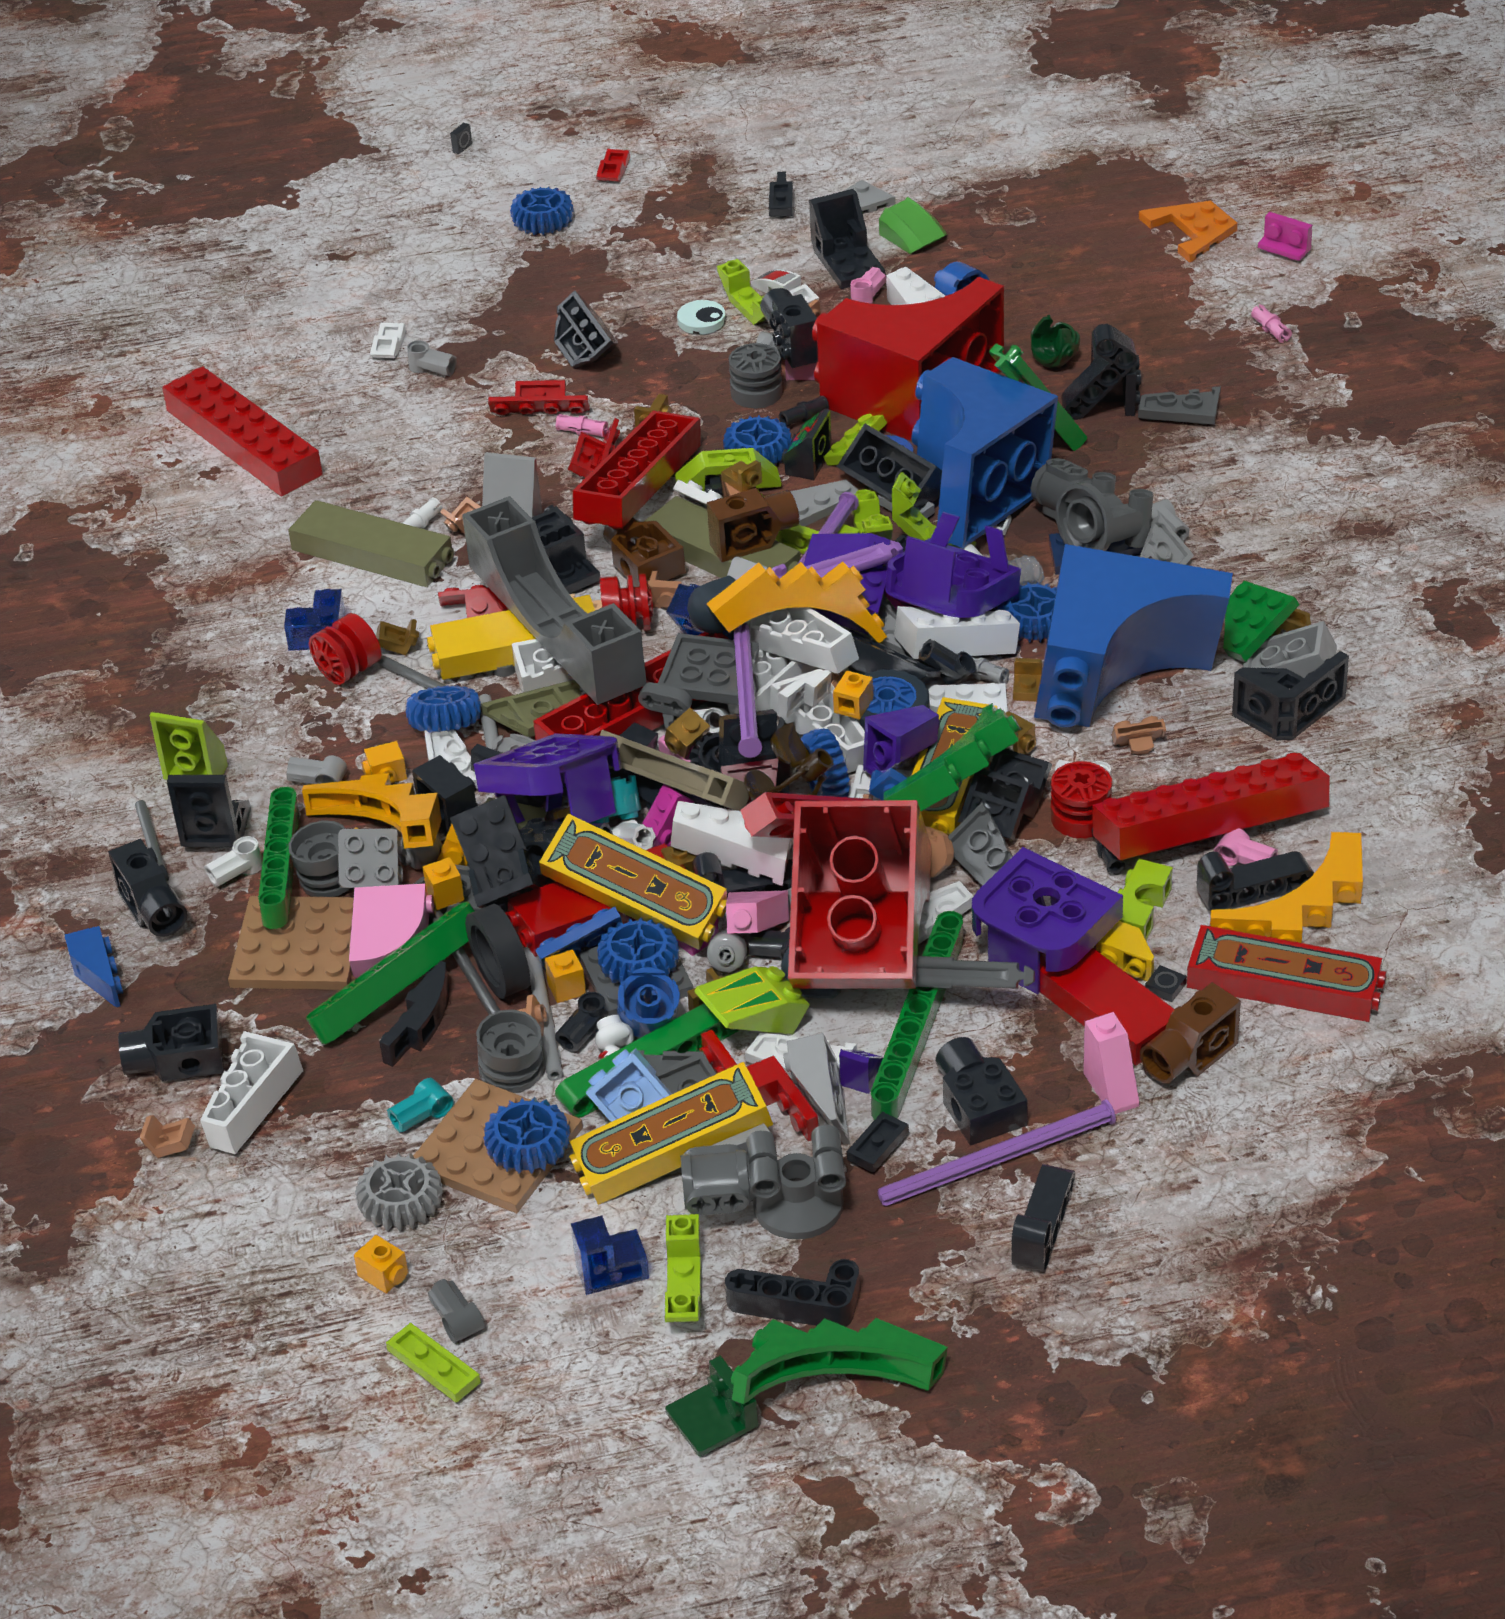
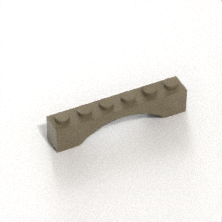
M601 731L600 736H610L617 739L623 769L732 810L740 811L746 806L749 794L743 781L660 752L613 733Z

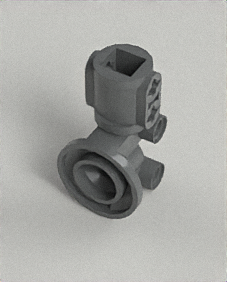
M1053 458L1046 461V464L1036 472L1032 480L1031 496L1033 500L1043 506L1042 511L1044 514L1056 519L1059 533L1065 544L1106 551L1111 543L1125 539L1126 545L1143 548L1150 531L1153 492L1146 489H1133L1129 492L1128 503L1123 504L1115 495L1116 476L1114 474L1098 472L1094 473L1091 479L1088 477V470L1064 459Z
M821 1125L812 1131L813 1157L806 1154L793 1153L777 1160L775 1137L771 1132L762 1130L755 1131L747 1137V1152L745 1149L734 1144L688 1149L683 1155H680L685 1210H688L691 1214L699 1215L735 1213L744 1210L753 1201L756 1219L764 1229L776 1236L787 1239H807L828 1231L839 1220L844 1206L843 1188L846 1184L839 1129L832 1125Z

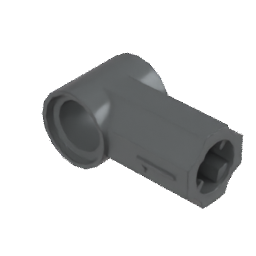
M444 1278L434 1283L432 1289L428 1291L429 1300L441 1316L444 1329L453 1343L485 1328L479 1309L474 1302H467L453 1280L448 1281Z

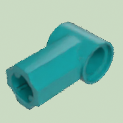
M427 1078L416 1086L413 1095L387 1109L388 1118L399 1133L404 1132L429 1116L434 1118L444 1117L453 1107L454 1099L435 1079Z

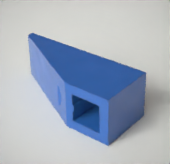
M100 926L65 934L74 975L113 1006L120 1007L118 994H122L123 990L119 976L113 977L112 975L118 973L114 956H107L113 953L109 936L102 937Z

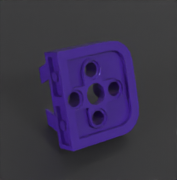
M943 512L931 539L928 538L923 541L907 536L905 551L888 561L885 591L896 599L943 615L958 618L977 617L1019 593L1021 568L1008 564L1003 531L987 525L985 526L990 558L948 545L960 517Z
M555 733L474 763L478 792L494 793L496 798L505 795L517 823L525 821L514 795H547L546 812L562 806L563 783H566L571 815L591 823L616 813L608 767L613 766L614 771L622 768L618 741L615 737Z
M1024 847L1004 864L972 898V930L978 936L981 935V921L988 926V961L1018 962L1019 969L1024 972V966L1031 967L1035 970V982L1029 986H1023L1024 980H1021L1019 985L1036 994L1040 993V952L1046 954V971L1058 972L1069 969L1077 964L1123 917L1122 894ZM1043 896H1050L1051 906H1046Z

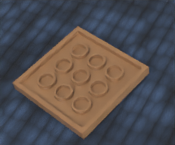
M250 896L228 978L230 988L343 989L350 983L352 975L349 954L354 897L291 896L288 923L278 929H269L262 925L258 896Z
M478 1079L471 1083L413 1155L415 1159L423 1156L426 1163L432 1162L435 1170H438V1174H440L441 1184L516 1214L554 1166L546 1164L545 1171L537 1168L534 1169L533 1174L529 1170H523L518 1174L515 1168L507 1172L504 1166L497 1167L494 1159H490L484 1144L485 1123L489 1122L491 1113H497L498 1106L508 1107L509 1100L518 1103L522 1096ZM523 1097L525 1101H531L530 1099ZM564 1113L567 1118V1124L570 1127L569 1140H573L583 1128L582 1119Z

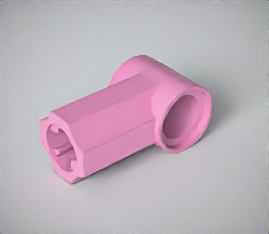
M872 267L861 278L851 281L852 300L873 304L874 295L886 282V275L881 272L880 268Z
M1240 828L1225 833L1214 849V852H1219L1228 866H1233L1237 862L1247 864L1278 855V849L1250 840L1248 834Z

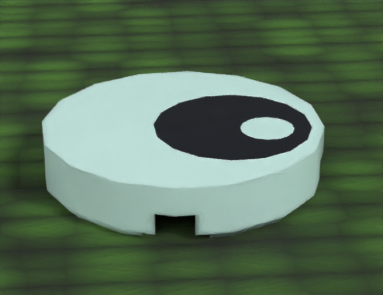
M696 300L688 302L681 306L677 312L679 327L690 334H693V331H699V334L702 335L710 334L719 330L724 325L725 309L714 301Z

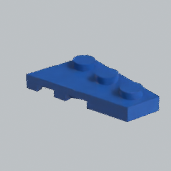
M616 907L609 910L602 909L595 913L591 920L583 924H574L566 930L565 934L543 941L539 948L535 949L543 968L546 969V957L569 950H574L577 956L584 947H597L598 943H600L601 935L607 934L608 927L616 928L618 922L622 923L621 916Z

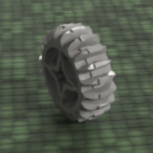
M399 1152L394 1158H389L385 1155L384 1161L374 1160L372 1167H364L363 1175L358 1176V1185L355 1190L358 1209L363 1213L366 1221H372L375 1228L383 1225L387 1231L392 1227H397L401 1231L402 1227L407 1225L413 1229L416 1222L425 1224L426 1216H434L435 1208L440 1207L443 1193L440 1174H438V1170H435L432 1162L426 1163L423 1156L415 1159L412 1153L402 1157Z

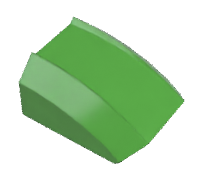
M909 197L889 208H885L879 218V235L909 254L947 236L939 222L923 206Z

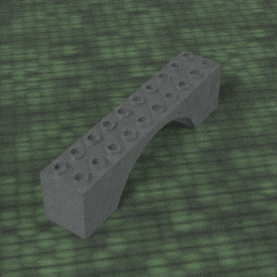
M511 496L462 514L470 568L597 705L634 691L646 684L641 631L614 603L586 613L573 600L548 558L535 521Z

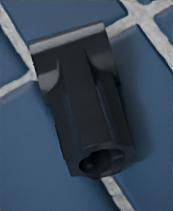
M927 640L919 651V660L932 668L940 670L941 678L948 685H957L976 671V663L971 655L964 651L956 654L935 640Z
M790 927L785 932L763 930L758 933H750L749 955L780 957L783 960L784 953L789 948Z
M587 992L579 997L578 1008L555 1033V1039L563 1049L571 1053L578 1051L593 1032L599 1031L596 1025L597 1022L607 1017L603 995L598 992Z

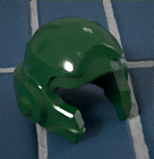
M1050 315L1042 317L1033 328L1030 337L1031 350L1034 358L1041 365L1048 368H1058L1065 365L1076 355L1080 345V334L1067 323L1058 322L1050 327L1054 322Z

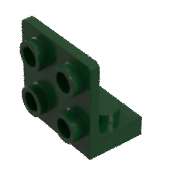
M721 1355L709 1361L710 1376L707 1377V1385L665 1406L666 1414L698 1456H703L758 1427L757 1405L754 1397L744 1405L732 1400L734 1385L731 1384V1377L733 1371Z

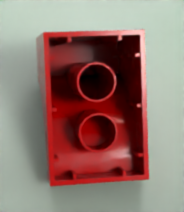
M978 277L963 289L945 297L906 305L871 304L845 298L829 313L824 312L820 314L813 325L812 337L814 341L818 342V362L814 371V379L819 383L820 396L826 397L830 410L855 420L866 414H872V416L883 415L887 424L881 430L912 441V431L920 418L921 400L916 398L915 390L917 382L924 371L933 370L951 357L997 374L1001 372L995 366L996 361L989 354V351L995 344L1004 348V285Z
M917 800L795 801L788 980L792 988L916 989L920 919L924 902H930L931 843Z

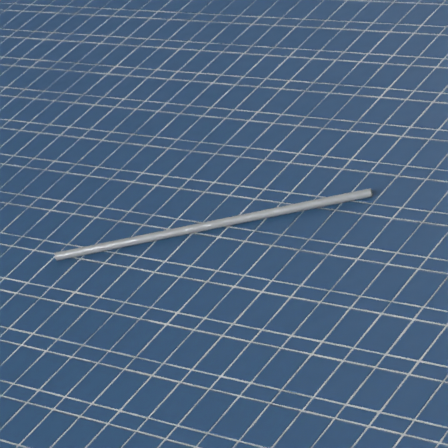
M488 694L479 696L481 703L492 701L491 696ZM480 712L486 747L491 748L492 741L498 737L496 721ZM523 946L530 971L532 995L534 994L538 1002L543 1004L547 1011V1021L544 1022V1033L542 1036V1051L547 1077L553 1081L559 1080L563 1073L543 968L538 956L535 957L528 947L525 948Z

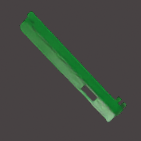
M998 344L991 348L989 354L996 361L995 366L1006 377L1051 393L1021 358L1023 352L1018 346H1010L1006 354L1002 352L1004 348ZM1058 402L1055 431L1072 451H1076L1088 437Z

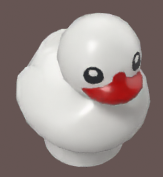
M619 1015L604 1017L596 1024L599 1031L595 1036V1044L599 1049L604 1050L599 1054L598 1059H603L619 1050L620 1047L634 1041L633 1030L628 1024L621 1021Z

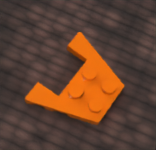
M1212 201L1139 211V220L1150 229L1172 222L1192 239L1178 244V253L1189 263L1196 260V255L1200 252L1204 254L1209 251L1210 245L1213 243L1219 244L1237 231L1238 223Z

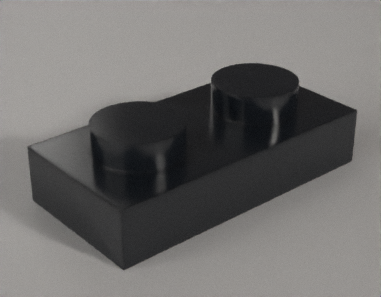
M881 1112L846 1151L847 1160L874 1173L909 1133V1124Z

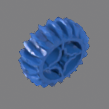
M541 186L537 189L531 188L530 191L524 190L522 194H517L516 198L512 200L510 209L514 226L518 227L520 231H525L526 234L532 232L534 235L538 233L543 235L545 233L553 234V231H561L562 227H568V223L572 222L574 212L570 195H567L563 190L559 191L558 188L551 189L550 186L547 188H541Z
M760 415L755 418L751 416L748 419L739 418L738 423L733 422L731 427L726 428L723 447L724 450L754 448L776 466L777 463H782L783 451L788 449L791 444V433L786 424L779 422L778 418L771 419L770 416L763 418Z
M1027 582L1025 586L1019 585V593L997 606V610L1010 612L1020 623L1019 641L1028 639L1029 643L1032 640H1038L1041 643L1042 639L1048 638L1057 587L1051 588L1049 583L1040 585L1039 582L1037 584Z
M466 686L428 687L426 690H419L418 693H413L407 699L406 718H408V724L419 731H437L439 733L441 731L449 732L454 729L459 730L462 727L474 724L480 718L481 702L478 693Z
M825 728L809 731V733L803 734L801 741L807 748L809 755L816 749L821 748L830 754L834 763L825 773L827 779L822 783L817 795L848 797L850 789L848 769L843 756V750L840 749L835 735ZM807 781L811 791L813 792V789L817 781Z
M642 917L639 921H632L629 918L628 923L618 922L616 928L608 927L607 934L601 935L597 948L598 964L604 976L610 977L612 983H622L623 980L630 976L631 972L644 967L660 969L669 977V973L675 971L676 963H678V941L672 933V929L665 928L661 923L655 924L652 919L646 922Z
M522 1097L518 1103L509 1100L508 1107L498 1106L497 1113H491L489 1122L485 1123L484 1144L487 1148V1154L490 1159H494L497 1167L504 1166L507 1172L514 1168L518 1174L523 1170H529L533 1174L534 1169L537 1168L545 1171L546 1164L556 1165L557 1158H563L565 1149L569 1148L570 1127L567 1124V1118L564 1112H560L557 1104L550 1106L547 1099L540 1103L536 1097L531 1101H525Z

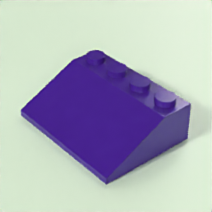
M872 533L812 534L803 565H812L882 542L890 545L891 540ZM888 563L859 572L864 578L860 583L866 589L861 594L870 604L867 610L871 615L874 613L878 614L886 583ZM811 608L836 624L869 635L863 627L847 617L832 611Z

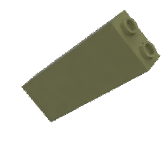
M675 496L645 520L657 521L684 547L685 562L717 577L723 578L727 576L732 560L721 562L710 546L707 509ZM775 540L770 549L740 558L771 568L784 564L788 572L799 563L800 551Z
M315 500L288 529L291 549L293 551L426 588L439 576L440 572L452 561L454 556L450 536Z

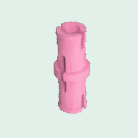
M1261 304L1259 308L1257 306L1253 308L1251 316L1263 326L1262 329L1266 333L1270 332L1280 343H1284L1283 339L1286 342L1290 339L1292 331L1281 323V319L1276 314L1270 313Z
M558 414L559 416L556 418L555 426L557 430L576 432L577 435L583 432L600 437H605L608 431L607 421L592 420L582 415L572 417Z

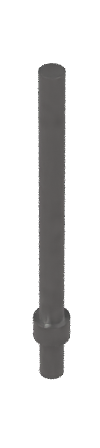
M435 908L434 913H429V916L434 922L443 914L440 909L436 910ZM461 946L452 953L487 1013L490 1015L500 1011Z

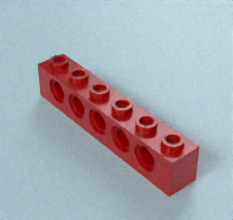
M765 792L742 808L740 812L744 819V825L751 837L794 839L795 801H872V799Z

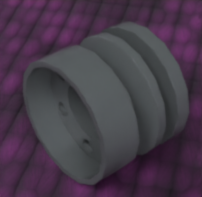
M762 343L745 344L733 350L728 358L732 400L740 406L754 409L768 407L780 400L783 394L780 352L775 347Z
M324 820L310 823L300 828L292 836L288 844L289 853L296 868L301 888L307 895L312 897H335L350 889L342 888L339 885L338 833L340 830L346 829L340 823Z
M512 1009L500 1010L490 1014L480 1022L476 1036L479 1076L482 1081L512 1093L531 1088L540 1079L543 1072L541 1027L536 1019L526 1012Z

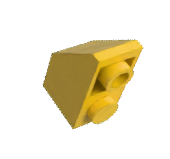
M1118 921L1096 944V951L1127 974L1148 981L1154 973V956L1140 928Z

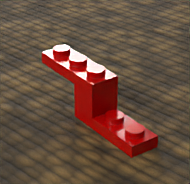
M713 1030L701 1034L702 1048L699 1049V1052H703L716 1074L737 1065ZM773 1055L746 1066L766 1106L777 1102L779 1109L782 1112L786 1111L790 1116L794 1130L796 1132L800 1131L808 1142L811 1141V1133L818 1127V1115L776 1057Z

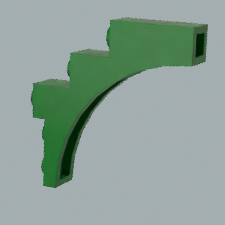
M993 703L982 708L980 717L965 735L925 767L884 792V800H917L920 811H923L958 791L960 781L987 767L991 756L1019 741L1017 732L1021 729L1013 715L1008 717L1001 708L996 710Z
M824 1318L815 1328H811L807 1333L773 1319L763 1329H759L756 1332L752 1341V1347L755 1350L751 1353L749 1359L735 1368L731 1377V1384L734 1385L732 1400L744 1405L758 1393L779 1383L800 1377L822 1374L877 1376L904 1382L929 1391L943 1376L948 1347L878 1318H875L866 1328L862 1327L859 1332Z

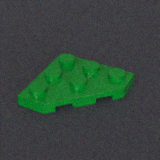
M1243 581L1230 595L1225 614L1223 649L1227 655L1246 662L1300 605L1293 596Z

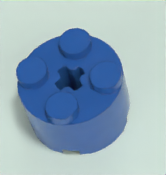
M953 262L943 270L937 271L934 281L936 283L935 288L947 296L963 289L978 277L987 280L989 278L982 271L963 262Z
M653 967L636 969L619 986L617 1015L620 1016L623 1023L631 1027L634 1036L641 1038L677 1018L680 1000L678 985L660 969Z

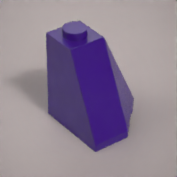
M924 705L866 716L863 770L870 775L875 770H879L882 773L890 768L896 770L937 742L938 729L940 727L939 714Z

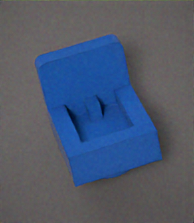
M893 768L888 769L884 773L875 770L871 775L868 793L882 801L884 800V792L904 781L907 777Z

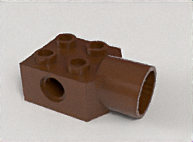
M754 488L707 502L709 542L721 562L770 549L779 531L796 527L800 521L796 501L789 490L763 497L758 489Z
M632 517L623 528L612 529L605 525L603 537L612 548L613 565L626 578L628 575H632L635 587L640 586L639 574H646V579L650 580L652 571H658L659 580L667 581L686 573L684 547L657 521L638 522Z
M1213 982L1203 990H1198L1189 1001L1173 1010L1165 1030L1141 1048L1140 1059L1146 1071L1161 1083H1170L1185 1070L1196 1077L1201 1075L1238 1044L1241 1000Z

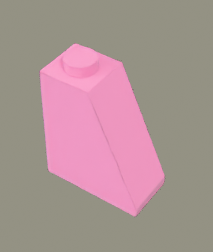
M788 890L729 892L726 902L727 934L758 933L789 921Z
M1114 1012L1085 1021L1084 1075L1101 1102L1107 1099L1112 1105L1115 1114L1139 1107V1097L1128 1034Z

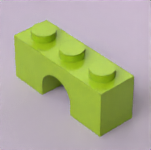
M1138 859L1134 869H1129L1127 872L1124 889L1120 888L1118 890V893L1123 895V917L1119 921L1140 928L1147 941L1153 929L1154 906L1163 908L1172 889L1173 867Z

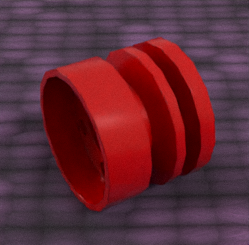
M639 574V587H633L632 575L627 577L626 588H621L617 576L600 578L602 608L614 603L636 627V619H643L644 631L651 630L653 604L651 588L647 582L646 574Z
M354 613L345 615L335 621L332 627H325L309 639L310 653L315 664L329 681L337 685L345 683L356 676L359 671H364L379 662L382 655L380 644L372 628L363 618Z
M1084 761L1067 763L1054 772L1051 779V822L1057 831L1072 838L1086 839L1093 837V833H1091L1093 827L1092 805L1112 797V778L1109 772L1098 764Z

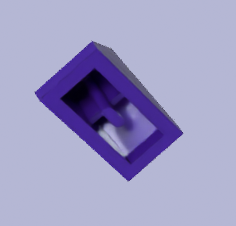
M841 1049L839 1053L841 1086L870 1094L883 1057L862 1050Z

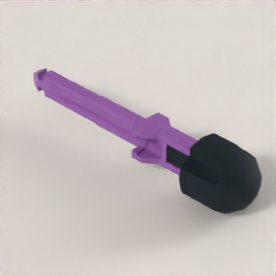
M891 540L890 545L882 542L805 567L808 569L812 566L821 578L842 561L849 569L854 565L860 572L888 563L893 556L903 552V547L899 542ZM784 564L772 568L779 579L787 573V567ZM729 575L694 589L689 597L687 611L691 623L699 630L708 634L727 631L708 607L707 603L735 582V578Z

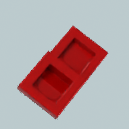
M607 149L604 160L600 161L596 180L620 181L630 160L629 150Z

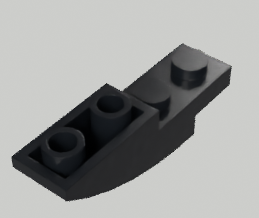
M440 960L432 970L426 973L424 979L414 989L409 991L405 998L407 1012L400 1016L398 1022L388 1032H385L379 1041L383 1063L393 1067L410 1048L421 1052L437 1031L443 1019L449 996L446 962Z

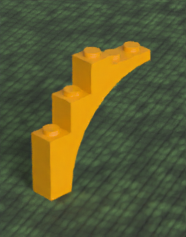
M843 561L822 578L812 566L807 569L800 562L780 579L771 567L765 570L760 563H757L707 603L708 607L729 633L746 621L767 612L785 608L811 607L832 611L851 619L863 627L878 643L887 638V635L882 630L885 626L883 621L876 613L871 615L867 610L870 604L861 594L866 590L860 583L864 578L854 565L849 569Z
M389 773L362 775L360 780L303 785L302 788L306 816L330 814L369 817L386 822L402 833L404 849L434 846L442 820L438 793L415 795L413 783L391 785Z
M1331 832L1330 847L1323 863L1313 876L1301 886L1278 899L1259 905L1238 909L1211 910L1210 926L1302 943L1303 927L1331 928L1333 903L1361 904L1363 886L1361 833Z

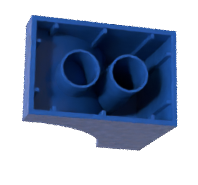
M951 357L933 370L924 371L917 382L915 394L916 398L921 400L920 418L913 428L911 439L912 443L917 446V455L942 470L937 524L943 512L959 516L960 519L948 543L964 548L986 532V525L994 527L1033 499L1031 496L1032 480L1036 472L1052 456L1058 396Z
M1065 544L1034 718L1049 720L1052 724L1059 727H1072L1075 725L1090 727L1092 717L1103 699L1113 689L1135 676L1167 668H1195L1211 671L1230 598L1233 573Z

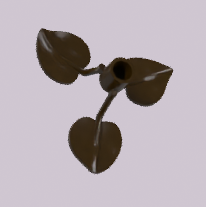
M794 722L788 723L780 727L772 735L770 741L771 748L780 761L786 764L791 763V766L799 769V771L775 787L767 774L756 769L750 770L744 777V785L752 801L765 792L778 793L800 776L808 782L817 781L811 794L817 795L822 783L827 779L825 773L834 764L832 757L824 749L818 748L809 755L807 748L796 732Z

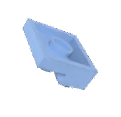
M636 1048L631 1053L626 1049L623 1050L612 1060L615 1065L607 1073L601 1069L590 1078L588 1082L592 1086L586 1092L588 1097L610 1122L672 1094L655 1075L656 1071Z

